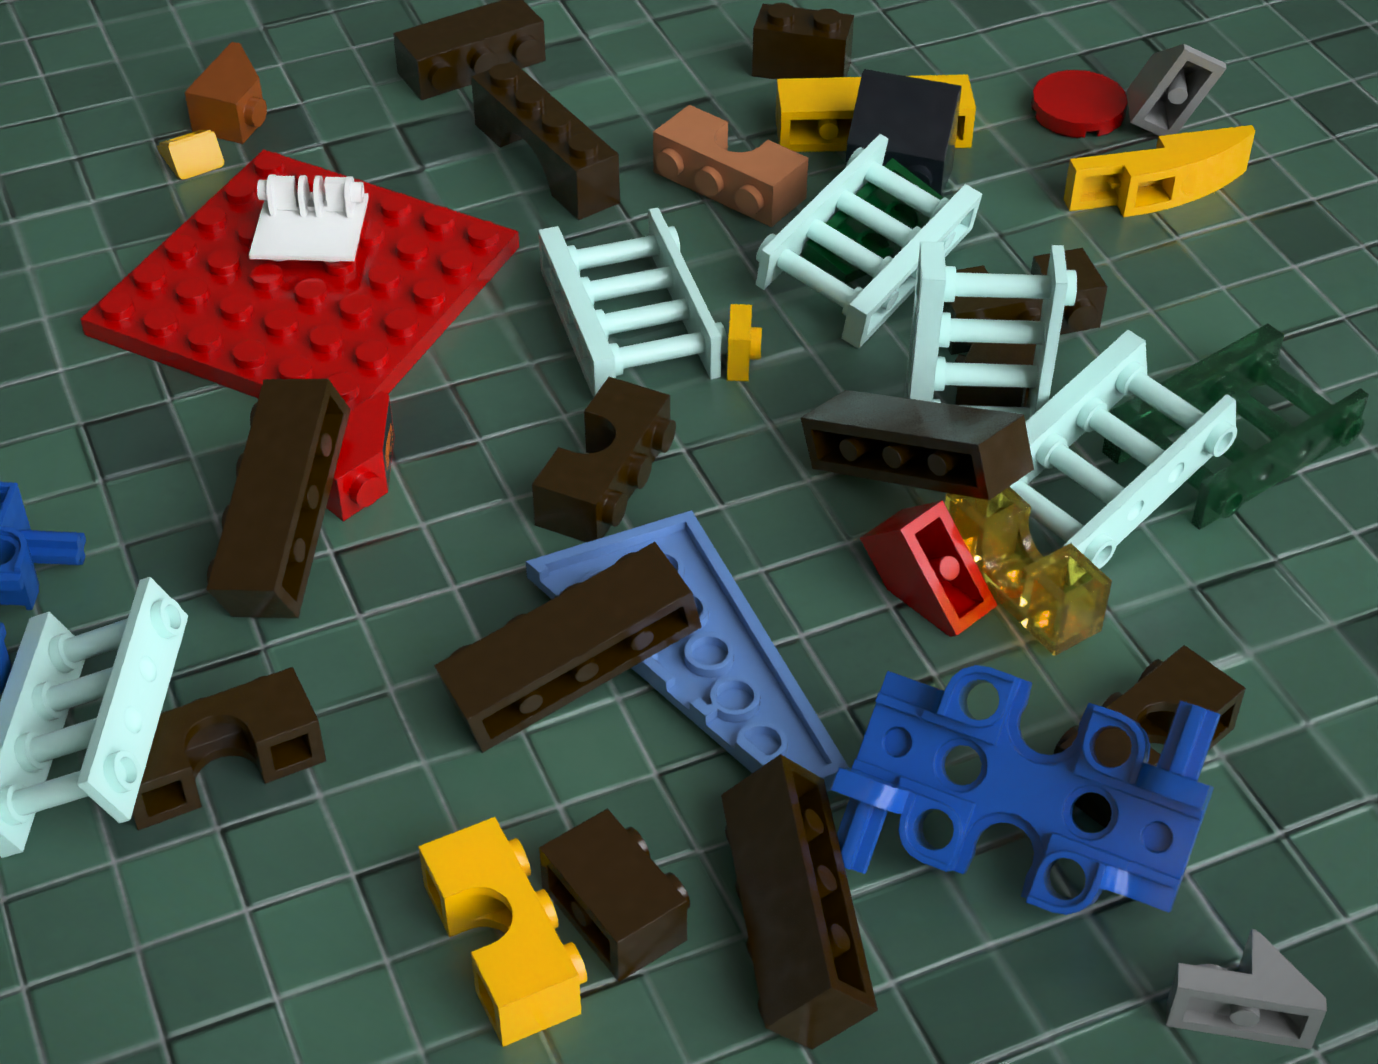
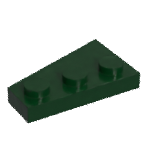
M892 158L884 166L940 200L943 198L895 159ZM869 181L855 194L911 229L916 226L923 228L930 220L926 215ZM841 210L826 223L883 259L887 256L894 258L901 251L902 247ZM811 239L806 242L800 254L807 261L845 284L867 275V273Z

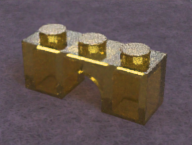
M1010 486L991 500L950 493L946 494L945 506L993 597L1050 653L1056 656L1102 631L1112 580L1072 543L1043 557L1036 548L1029 530L1031 506Z

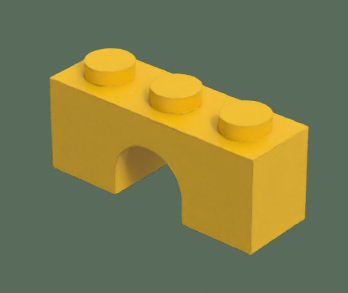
M492 817L418 846L424 887L449 938L477 927H491L505 933L496 942L471 952L475 991L502 1047L580 1015V984L587 982L584 962L575 944L569 942L563 945L555 929L559 927L554 905L545 889L535 892L527 877L531 876L530 864L518 838L507 840L496 817Z

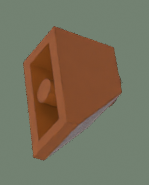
M231 42L185 91L192 132L211 130L214 131L216 138L244 144L266 119L267 104L262 97L259 76L240 43Z

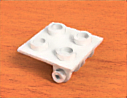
M269 174L267 180H258V199L264 200L249 252V259H269L273 261L311 260L330 263L355 261L369 194L364 193L363 182H354L353 176L325 177V181H323L322 176L316 175L313 183V192H310L307 176L300 175L297 192L295 176Z

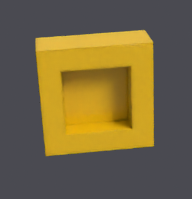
M731 304L727 381L749 382L750 360L761 359L762 327H751L752 305Z

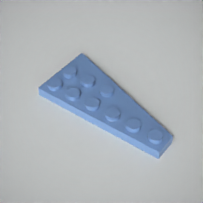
M692 510L526 561L527 578L553 599L559 596L567 587L576 583H582L614 565L624 555L637 552L656 542L692 591L702 627L631 668L751 773H754L781 754L823 778L826 790L830 791L838 768H849Z

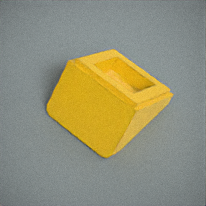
M197 130L160 142L157 146L160 155L179 179H188L221 168L224 165V159L216 135L211 130Z

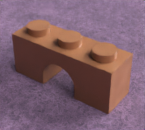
M688 105L653 131L654 173L763 224L773 227L807 197L808 157L770 140H767L752 151H728V122L694 106Z

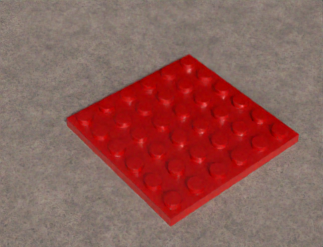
M263 149L81 317L80 320L84 335L256 398H259L264 379H329L348 407L353 409L380 391H384L387 394L392 391L518 250L519 232L491 221H485L354 178V182L364 183V193L369 194L354 262L339 261L330 263L311 260L273 261L269 259H249V252L264 200H259L257 195L259 179L267 180L269 174L295 176L298 192L299 176L306 175L310 192H313V183L316 175L322 176L323 181H325V177H347L319 166Z

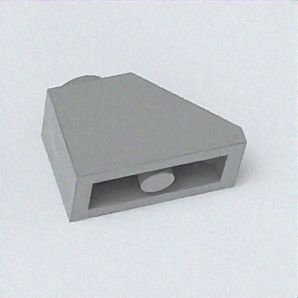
M1186 44L1154 53L1127 89L1130 123L1159 136L1177 134L1227 69L1226 63Z

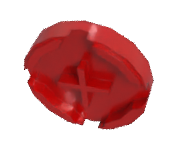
M1064 70L1050 73L1037 82L1033 89L1031 108L1036 111L1035 118L1042 126L1056 134L1072 138L1085 137L1086 131H1098L1097 136L1109 134L1121 126L1126 116L1128 105L1126 92L1116 81L1103 74L1086 70Z

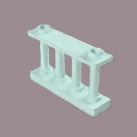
M879 134L865 149L862 147L857 148L849 158L845 169L777 235L773 233L768 235L760 245L756 255V260L759 262L756 279L758 287L765 290L784 271L843 307L842 314L846 316L841 339L858 349L915 290L920 241L944 242L946 257L972 230L982 193L964 184L951 199L944 197L940 200L882 166L888 138L882 134ZM869 181L926 215L930 220L923 228L916 226L911 229L855 194ZM841 210L902 247L901 251L894 258L887 256L883 259L826 223ZM811 239L873 278L864 289L860 286L853 289L799 255L802 253L806 242Z
M659 208L648 209L649 236L577 250L574 245L567 246L559 226L538 230L541 272L593 398L608 377L616 378V376L623 375V369L695 354L699 355L710 379L721 377V355L728 352L725 328L721 322H714L680 253L678 233L674 226H667ZM646 257H653L657 266L656 269L590 281L588 276L580 277V270ZM663 288L668 289L672 301L604 314L602 309H594V302ZM681 320L689 333L619 347L617 343L609 344L608 342L609 335Z
M920 241L904 398L941 403L940 399H933L934 391H944L945 385L1029 388L1026 407L959 406L1024 414L1025 422L1044 406L1050 397L1064 307L1074 306L1077 292L1076 270H1067L1064 245L1051 246L1047 275L958 273L955 266L945 265L944 242ZM955 296L1043 299L1040 321L951 318L950 312H943L944 302H954ZM950 342L1036 344L1033 365L946 362L944 356H938L939 347H949Z
M1127 330L1025 422L1034 470L991 500L972 497L973 507L989 519L1005 505L1015 504L1066 542L1063 546L1067 577L1077 583L1091 569L1098 570L1102 568L1114 554L1116 546L1213 455L1219 457L1229 449L1237 435L1236 400L1226 394L1204 414L1147 376L1146 341L1132 331ZM1134 394L1187 431L1167 450H1163L1108 411L1124 396ZM1095 430L1147 468L1124 488L1068 447L1085 432ZM1055 467L1107 505L1084 526L1028 484L1045 468Z
M151 577L139 581L127 619L80 635H73L50 612L29 618L0 700L1 858L23 852L36 812L89 796L118 823L131 819L188 619V615L181 609L180 605ZM118 649L113 667L80 677L85 659ZM103 697L97 718L63 728L69 708ZM87 749L80 771L46 781L53 759Z

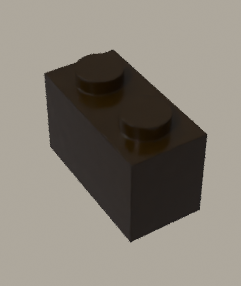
M763 3L753 28L752 76L776 80L847 77L851 64L854 15L839 13L833 9L811 10L795 8L786 3Z
M608 808L539 847L542 888L546 890L550 898L618 982L687 941V909L690 908V899L685 887L673 873L668 872L664 874L650 858L648 847L639 832L633 827L625 829Z

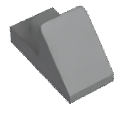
M1251 929L1240 960L1239 972L1228 971L1214 964L1190 965L1178 963L1167 999L1166 1026L1312 1049L1327 1011L1326 997L1260 932Z

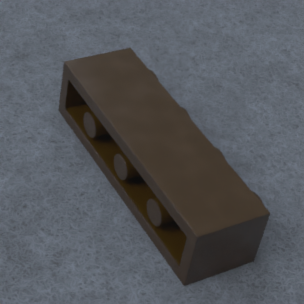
M264 379L258 402L251 409V428L244 453L239 456L237 461V479L230 505L225 508L222 515V534L215 558L212 559L207 570L208 585L206 590L232 617L299 618L351 410L329 379Z
M844 390L801 417L812 469L984 500H991L1034 470L1024 414Z
M653 542L637 552L624 555L614 565L584 582L567 587L559 596L536 609L512 618L504 627L479 641L460 647L450 657L434 665L451 702L483 753L700 629L702 625L692 591L657 543Z
M780 754L721 795L727 824L725 826V834L731 845L737 876L735 887L742 903L748 934L746 945L753 961L759 992L758 1009L765 1028L813 1050L878 1011L825 781L823 778Z

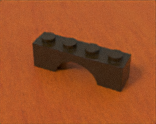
M513 61L497 64L487 71L471 76L475 125L500 148L524 139L542 165L551 195L578 221L620 203L619 154Z

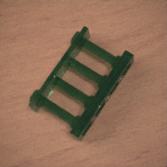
M1268 323L1159 383L1204 414L1228 394L1236 400V413L1272 439V441L1254 450L1236 437L1229 449L1222 454L1233 464L1216 474L1202 465L1186 480L1188 484L1199 491L1191 522L1199 530L1220 517L1228 518L1232 516L1245 502L1338 446L1346 447L1359 436L1364 427L1362 416L1369 394L1360 388L1335 404H1331L1279 366L1280 360L1278 357L1284 334ZM1266 384L1311 418L1293 427L1246 391L1257 385L1263 386ZM1137 396L1110 411L1112 415L1163 450H1167L1173 444L1167 436L1178 430H1186ZM1104 438L1102 453L1117 465L1132 457Z

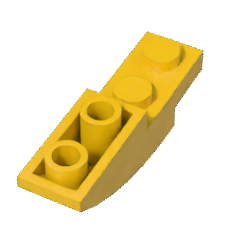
M1252 125L1162 135L1158 136L1156 149L1070 159L1063 200L1069 211L1117 206L1123 217L1153 213L1195 201L1228 185L1247 170L1256 130Z

